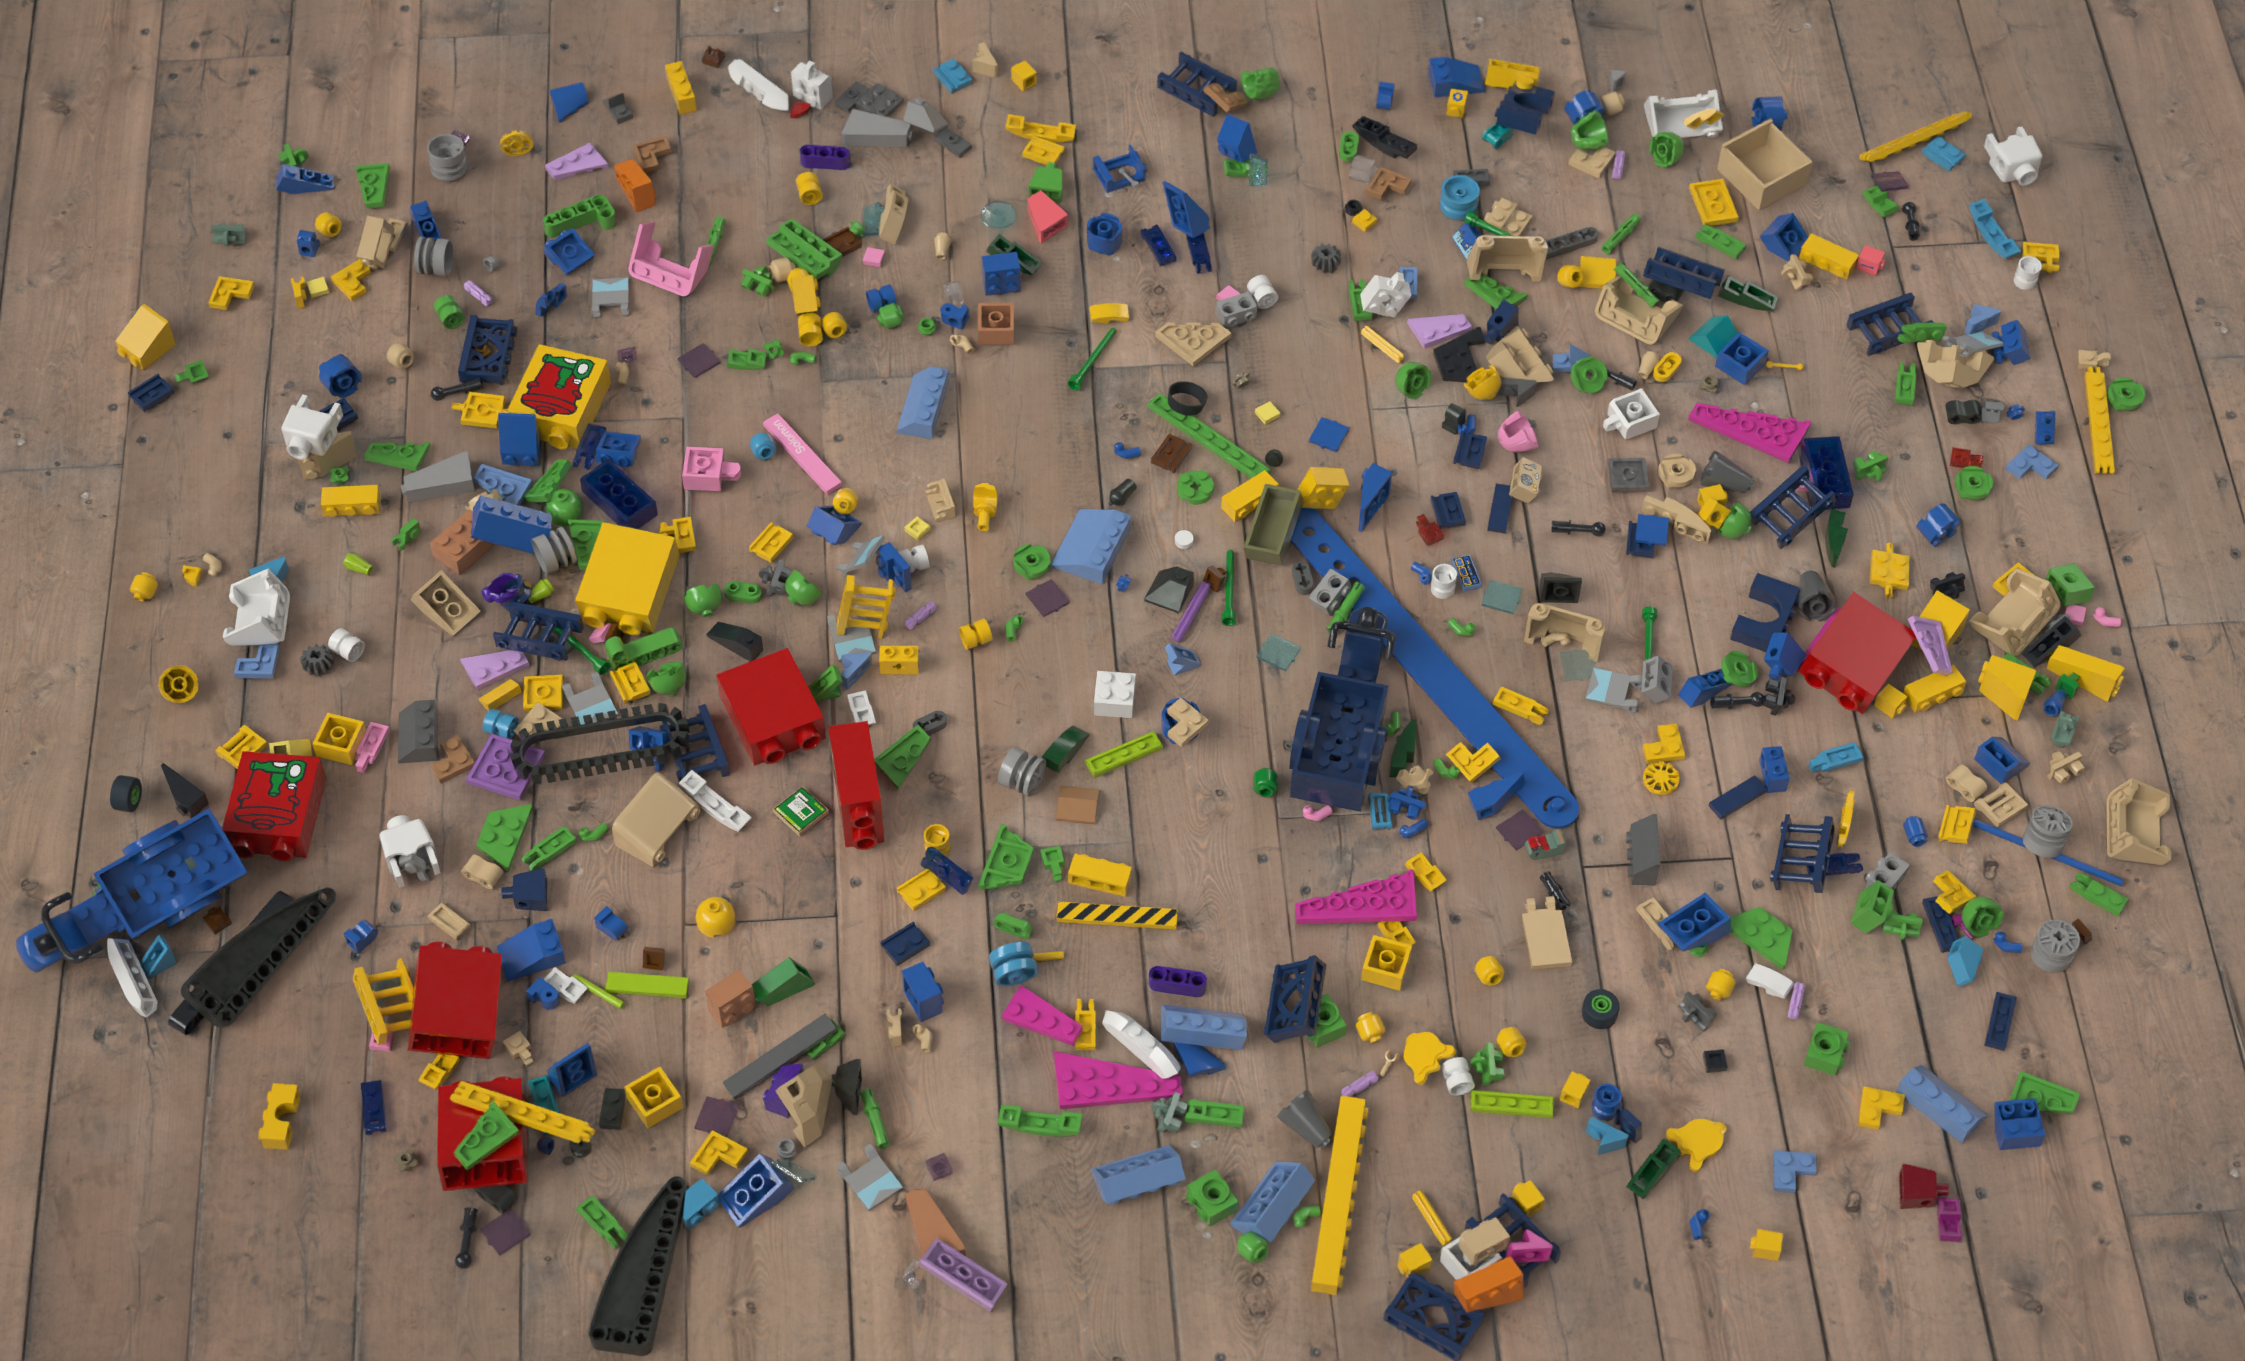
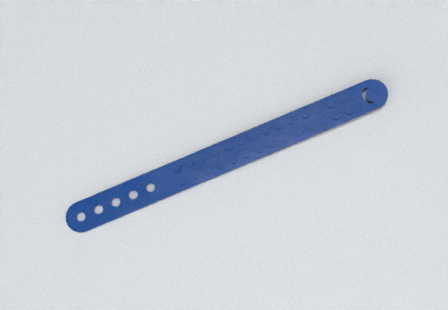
M1301 508L1300 517L1297 520L1290 542L1322 578L1331 568L1349 579V581L1352 579L1358 580L1365 587L1352 611L1363 607H1371L1388 617L1387 631L1396 635L1393 657L1477 751L1487 743L1496 751L1501 759L1492 768L1502 779L1512 773L1523 771L1525 784L1515 794L1541 823L1556 829L1565 828L1573 824L1579 813V805L1575 797L1319 513L1312 508ZM1306 529H1312L1315 534L1306 536L1303 532ZM1320 546H1327L1330 550L1327 553H1322L1318 548ZM1340 562L1343 563L1345 567L1341 570H1337L1334 568L1333 565L1335 563ZM1341 584L1335 585L1334 588L1339 587ZM1384 638L1383 646L1385 648L1387 646V638ZM1553 799L1548 803L1547 811H1544L1543 805L1545 802Z

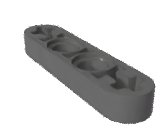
M1586 227L1546 240L1548 246L1546 259L1596 243L1598 230L1594 227ZM1577 239L1579 242L1572 243L1570 240ZM1561 244L1563 247L1556 248L1554 245Z

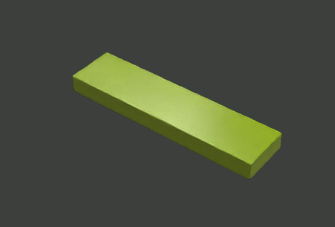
M1152 731L1085 760V764L1093 778L1162 750L1163 744L1155 731Z
M608 972L605 991L617 994L686 999L689 978Z
M1471 1090L1470 1112L1553 1118L1554 1097Z

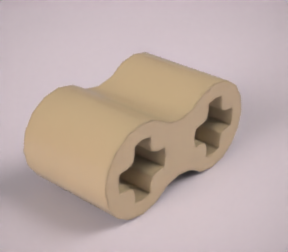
M1959 765L1946 777L1947 784L1952 789L1960 792L1969 802H1974L1987 790L1986 783L1981 778L1976 777L1965 765Z
M472 855L461 870V873L467 879L478 882L487 889H492L504 874L498 865L487 862L478 855Z

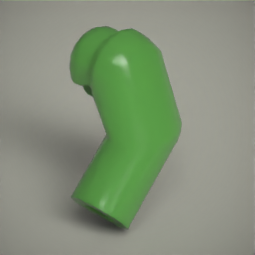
M804 351L795 352L790 355L789 362L798 365L799 360L815 364L817 355Z
M1016 615L1005 624L1007 641L1012 642L1016 640L1015 631L1024 622L1022 616Z
M1399 712L1391 713V723H1387L1386 726L1388 727L1387 736H1392L1401 729Z
M601 823L592 831L584 827L579 830V835L585 842L597 841L609 830V827L605 823Z
M1320 1206L1302 1207L1293 1216V1220H1295L1294 1225L1296 1227H1304L1306 1225L1305 1219L1320 1216Z

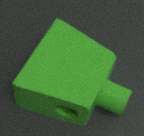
M1049 162L1046 167H1037L1029 183V197L1042 191L1052 201L1062 202V170L1057 169L1055 163Z

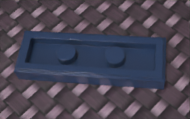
M1496 483L1487 531L1506 534L1512 496L1509 495V485Z
M1754 775L1709 802L1708 806L1721 820L1765 794L1767 788Z
M1938 896L1925 898L1922 904L1941 953L1949 952L1952 943L1959 939L1950 914L1943 910L1935 901Z
M1996 992L1984 1046L2005 1051L2017 997Z

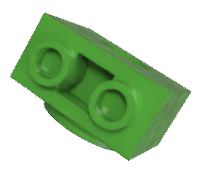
M2076 563L2050 568L2046 580L2051 582L2059 601L2064 607L2091 600L2095 587Z
M1878 880L1861 891L1850 923L1864 933H1868L1878 925H1881L1889 917L1893 909V902L1891 900L1894 890Z
M1328 993L1321 997L1316 1035L1310 1037L1307 1035L1309 1041H1313L1316 1047L1346 1035L1347 1025Z
M1817 1022L1804 1066L1836 1075L1837 1069H1842L1845 1057L1841 1056L1843 1052L1847 1053L1850 1041L1847 1040L1849 1032Z
M1216 1169L1187 1185L1186 1198L1188 1202L1196 1207L1199 1218L1203 1222L1206 1221L1209 1227L1238 1211V1200ZM1216 1195L1218 1198L1212 1199L1210 1196Z

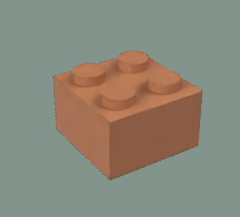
M978 303V345L1014 344V303Z
M740 970L735 971L705 991L708 1011L722 1028L733 1024L737 1018L743 1014L750 1013L756 1007L753 986Z

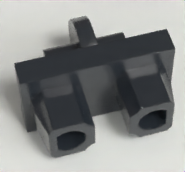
M1951 572L1945 576V579L1940 580L1937 577L1931 579L1932 597L1938 590L1952 599H1957L1959 593L1965 591V575L1963 573L1956 575L1954 572Z
M1781 677L1779 681L1769 679L1766 683L1765 691L1774 693V695L1766 693L1762 705L1771 709V715L1776 716L1777 710L1782 705L1783 708H1788L1789 705L1795 703V696L1791 694L1790 690H1785L1787 682L1785 677Z

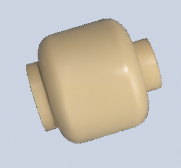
M1613 91L1601 97V103L1605 109L1604 113L1607 116L1611 117L1623 111L1625 102L1621 93L1618 94Z
M788 258L773 260L771 265L768 266L771 279H774L776 282L787 281L790 272L796 269L794 262H790Z
M395 343L387 351V360L396 368L406 369L412 364L414 353L404 344Z

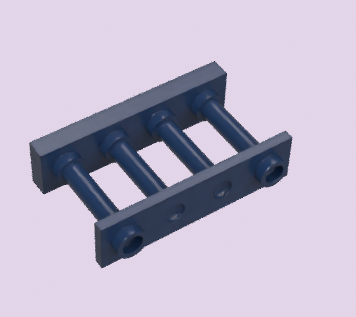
M1183 52L1179 53V66L1170 75L1161 72L1157 76V88L1212 117L1217 114L1218 104L1211 97L1203 94L1206 85L1216 83L1221 85L1225 92H1237V80ZM1184 69L1192 72L1184 82L1176 80ZM1199 76L1206 79L1198 90L1190 87Z
M1658 247L1655 258L1648 259L1643 276L1711 299L1715 285L1719 287L1721 285L1725 269Z
M1912 292L1849 314L1847 327L1850 331L1860 329L1869 341L1868 356L1879 354L1884 350L1904 344L1898 340V336L1908 333L1901 330L1905 324L1897 315L1898 313L1906 312L1914 323H1923L1912 309L1915 299ZM1891 318L1900 331L1892 334L1882 319ZM1930 320V321H1927V322H1924V323H1934V322H1933L1932 320ZM1875 323L1885 337L1876 340L1866 325Z
M1804 465L1750 511L1751 522L1754 525L1763 522L1779 537L1776 540L1780 549L1790 545L1796 535L1823 511L1830 509L1836 501L1833 491L1825 495L1809 480V469ZM1800 485H1804L1820 500L1814 507L1807 504L1795 492ZM1786 498H1791L1806 514L1798 520L1781 503ZM1772 510H1777L1792 524L1787 531L1781 530L1767 517Z
M510 601L508 605L511 617L509 625L504 633H493L496 647L567 661L568 656L565 644L571 632L582 633L584 629L581 615ZM519 621L528 622L522 637L512 635ZM536 625L546 626L540 640L529 639ZM554 628L564 630L557 644L547 642Z
M706 704L698 706L699 714H696V717L686 720L689 727L696 724L703 725L704 727L702 732L689 735V743L705 739V741L709 740L710 744H708V747L682 754L677 759L674 758L678 768L676 775L679 782L691 770L698 775L712 770H720L722 777L730 775L727 759ZM662 721V725H659L660 731L668 732L669 742L673 739L671 732L676 731V728L672 724L668 725L667 722ZM709 754L715 756V760L712 763L684 770L682 762Z
M1786 814L1785 820L1781 822L1780 826L1782 834L1775 869L1771 871L1770 880L1774 883L1775 890H1780L1781 881L1810 882L1814 887L1815 893H1823L1835 833L1833 817L1825 816L1824 823L1820 824V826L1792 824L1790 814ZM1791 832L1818 833L1821 836L1817 842L1790 840ZM1788 848L1812 849L1818 852L1814 858L1786 857ZM1785 864L1813 866L1814 873H1783Z
M1505 1193L1500 1195V1207L1481 1222L1476 1221L1473 1217L1466 1221L1465 1230H1472L1485 1220L1490 1221L1495 1217L1499 1219L1507 1213L1514 1220L1512 1224L1505 1228L1509 1236L1520 1227L1524 1231L1526 1229L1530 1230L1552 1244L1553 1249L1549 1257L1555 1264L1559 1262L1561 1252L1558 1245L1553 1241L1551 1242L1517 1207L1514 1199L1507 1197ZM1505 1250L1498 1252L1502 1260L1506 1258L1507 1251ZM1544 1261L1529 1262L1525 1266H1519L1516 1263L1523 1274V1289L1528 1286L1529 1273Z

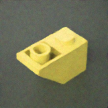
M310 739L269 743L270 753L313 757Z

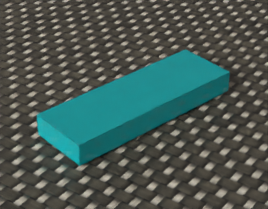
M548 1075L527 1081L534 1105L559 1113ZM543 1132L544 1136L550 1135L549 1133Z

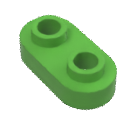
M1345 132L1341 137L1339 158L1345 162L1353 161L1356 158L1359 137L1355 132Z
M731 581L724 587L725 596L731 601L753 604L759 602L762 598L761 588L756 584Z
M1007 913L997 914L993 921V925L997 929L1020 938H1029L1033 931L1031 924L1027 920L1016 919Z

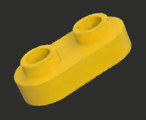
M1674 352L1665 354L1654 367L1653 377L1659 382L1668 381L1680 368L1681 356Z

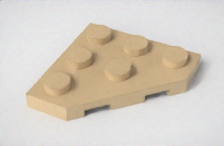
M1168 322L1155 332V337L1189 364L1195 366L1230 339L1231 332L1220 323L1201 325V323L1186 322V325H1175V322Z

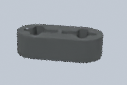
M1303 561L1294 563L1292 566V576L1296 590L1301 595H1308L1313 590L1310 568ZM1298 569H1301L1303 571V575L1300 574V571Z
M934 711L914 721L913 728L919 725L922 729L925 728L924 731L930 736L946 727L947 716L942 711Z

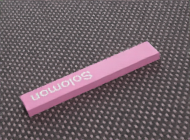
M778 413L763 422V426L826 495L842 486V482Z

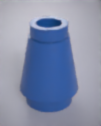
M2057 690L2044 702V712L2049 716L2059 715L2067 696L2063 690Z

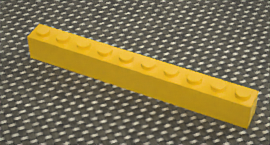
M1341 1096L1312 1279V1292L1336 1295L1337 1288H1342L1343 1275L1339 1274L1340 1268L1345 1269L1346 1256H1342L1343 1249H1348L1349 1237H1345L1346 1230L1350 1231L1352 1218H1348V1214L1353 1212L1355 1200L1351 1199V1194H1356L1358 1182L1354 1181V1174L1359 1175L1360 1162L1356 1161L1357 1156L1362 1155L1363 1144H1359L1360 1138H1364L1366 1126L1362 1125V1121L1367 1120L1368 1115L1365 1099Z

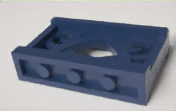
M470 315L458 368L459 381L461 383L462 380L466 381L480 377L482 382L504 384V379L508 378L507 365L511 364L510 351L514 350L513 337L517 336V326H514L513 319H484ZM496 330L507 331L506 335L500 336L502 331L496 332L495 335L493 334ZM490 341L496 346L498 351L484 360L483 355L474 349L481 348ZM474 357H478L480 359V362H478V359L475 361L472 359ZM488 367L492 372H486L485 368ZM498 367L499 370L496 373H493L492 368Z
M1316 955L1309 956L1307 960L1285 965H1275L1264 1034L1274 1043L1303 1035H1308L1309 1037L1316 1035L1326 972V964ZM1296 974V978L1293 979L1290 975ZM1298 989L1303 994L1302 1000L1290 1012L1285 1003L1291 994Z
M1410 1272L1401 1289L1385 1310L1384 1321L1448 1358L1459 1361L1482 1325L1485 1314L1481 1309L1466 1312L1456 1295L1445 1292L1439 1285L1431 1284L1422 1275H1415ZM1412 1288L1423 1293L1421 1296H1418L1414 1292L1416 1302H1412L1408 1296V1291ZM1404 1298L1408 1306L1399 1311L1397 1307ZM1435 1306L1442 1307L1448 1324L1440 1323L1431 1328L1425 1325L1426 1317L1421 1309ZM1415 1311H1416V1312L1418 1313V1315L1420 1316V1318H1421L1420 1321H1417V1320L1413 1319L1414 1316L1417 1317V1314L1414 1313ZM1461 1316L1472 1321V1325L1468 1328L1462 1329L1457 1327V1325L1460 1326L1466 1323V1321L1460 1319ZM1439 1329H1446L1443 1330L1445 1335H1441L1437 1331ZM1456 1333L1466 1334L1460 1345L1455 1343Z

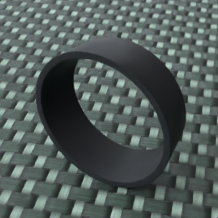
M1175 382L1168 390V405L1172 410L1182 415L1192 416L1199 414L1208 399L1206 391L1201 386L1192 382ZM1179 393L1189 394L1197 398L1201 404L1196 406L1184 405L1176 401L1172 396Z

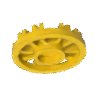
M515 130L508 135L506 133L503 135V138L500 140V147L502 152L509 156H520L527 154L533 148V140L530 134H526L525 131L520 130V132H517Z
M1664 761L1651 763L1643 773L1645 787L1654 794H1670L1679 785V773L1670 763L1666 764ZM1646 775L1652 776L1653 778L1646 779ZM1655 786L1661 787V791L1654 789Z

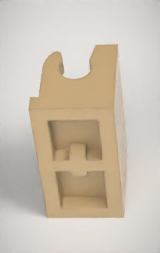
M945 478L927 484L928 488L935 487L925 491L935 522L955 518V506Z

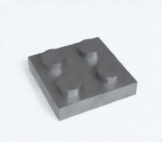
M876 83L855 102V106L863 112L889 117L904 103V98Z
M1609 458L1608 468L1611 492H1648L1649 482L1646 458Z

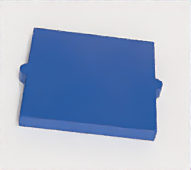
M1321 417L1309 438V442L1321 446L1322 449L1326 448L1337 452L1349 427L1339 424L1337 421Z
M1638 514L1635 542L1649 544L1650 546L1652 544L1666 546L1669 518Z

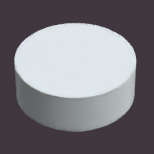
M1186 530L1177 532L1175 535V545L1180 549L1190 548L1193 545L1192 533Z

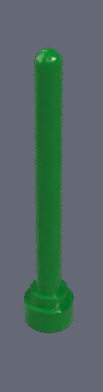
M1469 211L1465 217L1464 223L1473 226L1477 225L1497 236H1513L1481 220L1478 214Z
M1114 327L1110 328L1078 374L1072 375L1067 381L1069 388L1078 391L1082 387L1084 376L1116 334Z
M1228 550L1226 553L1225 610L1221 615V623L1225 626H1233L1236 624L1237 618L1233 610L1234 552Z
M1651 606L1642 609V618L1646 622L1645 660L1652 658L1653 622L1657 619V609Z
M554 628L558 634L562 635L563 629ZM570 634L567 642L593 663L594 670L599 675L607 673L611 666L610 663L604 658H597Z

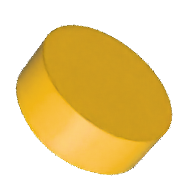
M1527 76L1517 77L1516 86L1520 89L1529 90L1533 88L1534 80Z

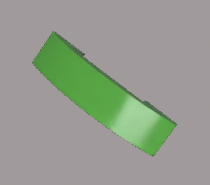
M1001 1105L998 1125L1034 1135L1072 1136L1079 1134L1083 1114L1062 1112V1115L1022 1111V1107Z

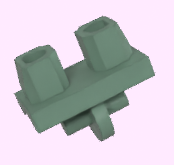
M219 223V225H212L211 227L213 243H224V246L246 243L243 224L231 226Z
M2064 711L2060 712L2050 738L2053 741V745L2064 748V746L2069 747L2080 717L2068 715Z
M1174 1092L1167 1103L1164 1098H1161L1160 1102H1153L1151 1109L1155 1112L1154 1117L1157 1119L1161 1117L1157 1131L1163 1133L1167 1129L1176 1133L1180 1128L1181 1120L1173 1117V1114L1176 1113L1182 1116L1188 1104L1179 1099V1093Z

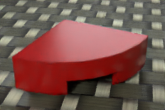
M793 102L790 118H799L800 115L808 113L811 109V104Z

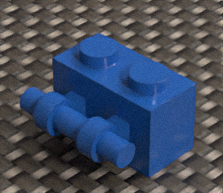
M2018 319L2001 325L2002 336H2000L1998 331L1992 333V337L2004 342V349L1996 347L1993 351V356L1998 364L2003 363V358L2008 357L2013 365L2030 359L2026 330Z

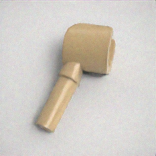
M1392 1050L1385 1053L1386 1062L1379 1076L1384 1077L1389 1066L1399 1060L1400 1055L1396 1053L1392 1060L1390 1059Z

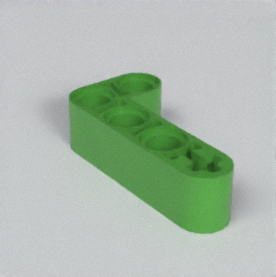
M595 195L548 214L543 218L545 234L551 238L559 236L564 230L569 231L572 228L575 230L594 221H598L605 230L613 229L616 226L614 209L603 195Z
M668 628L627 644H623L621 638L616 636L609 638L605 642L606 654L614 671L633 662L641 666L676 653L683 648V643L675 628Z

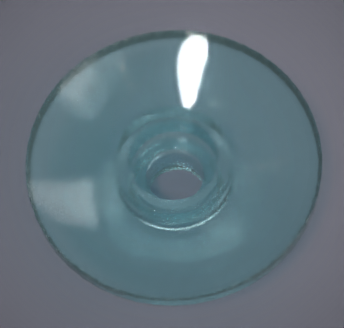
M994 201L983 207L981 219L990 228L1003 229L1013 224L1016 219V211L1007 202Z

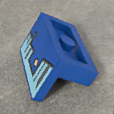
M1465 223L1452 236V239L1466 260L1475 241L1479 236H1482L1475 226Z

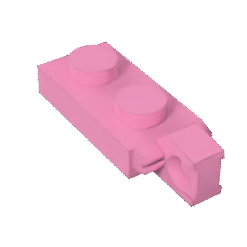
M370 722L356 750L355 759L357 763L355 766L357 767V772L365 773L368 765L374 763L390 731L389 726Z

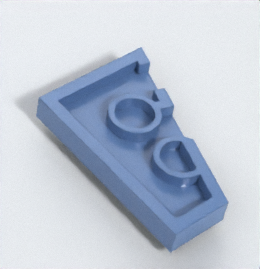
M484 464L480 465L473 477L474 482L489 493H492V489H497L504 502L519 506L532 486L531 479Z

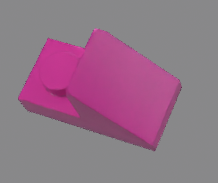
M1526 1229L1521 1242L1510 1243L1506 1258L1511 1256L1515 1263L1548 1261L1553 1247L1552 1244Z

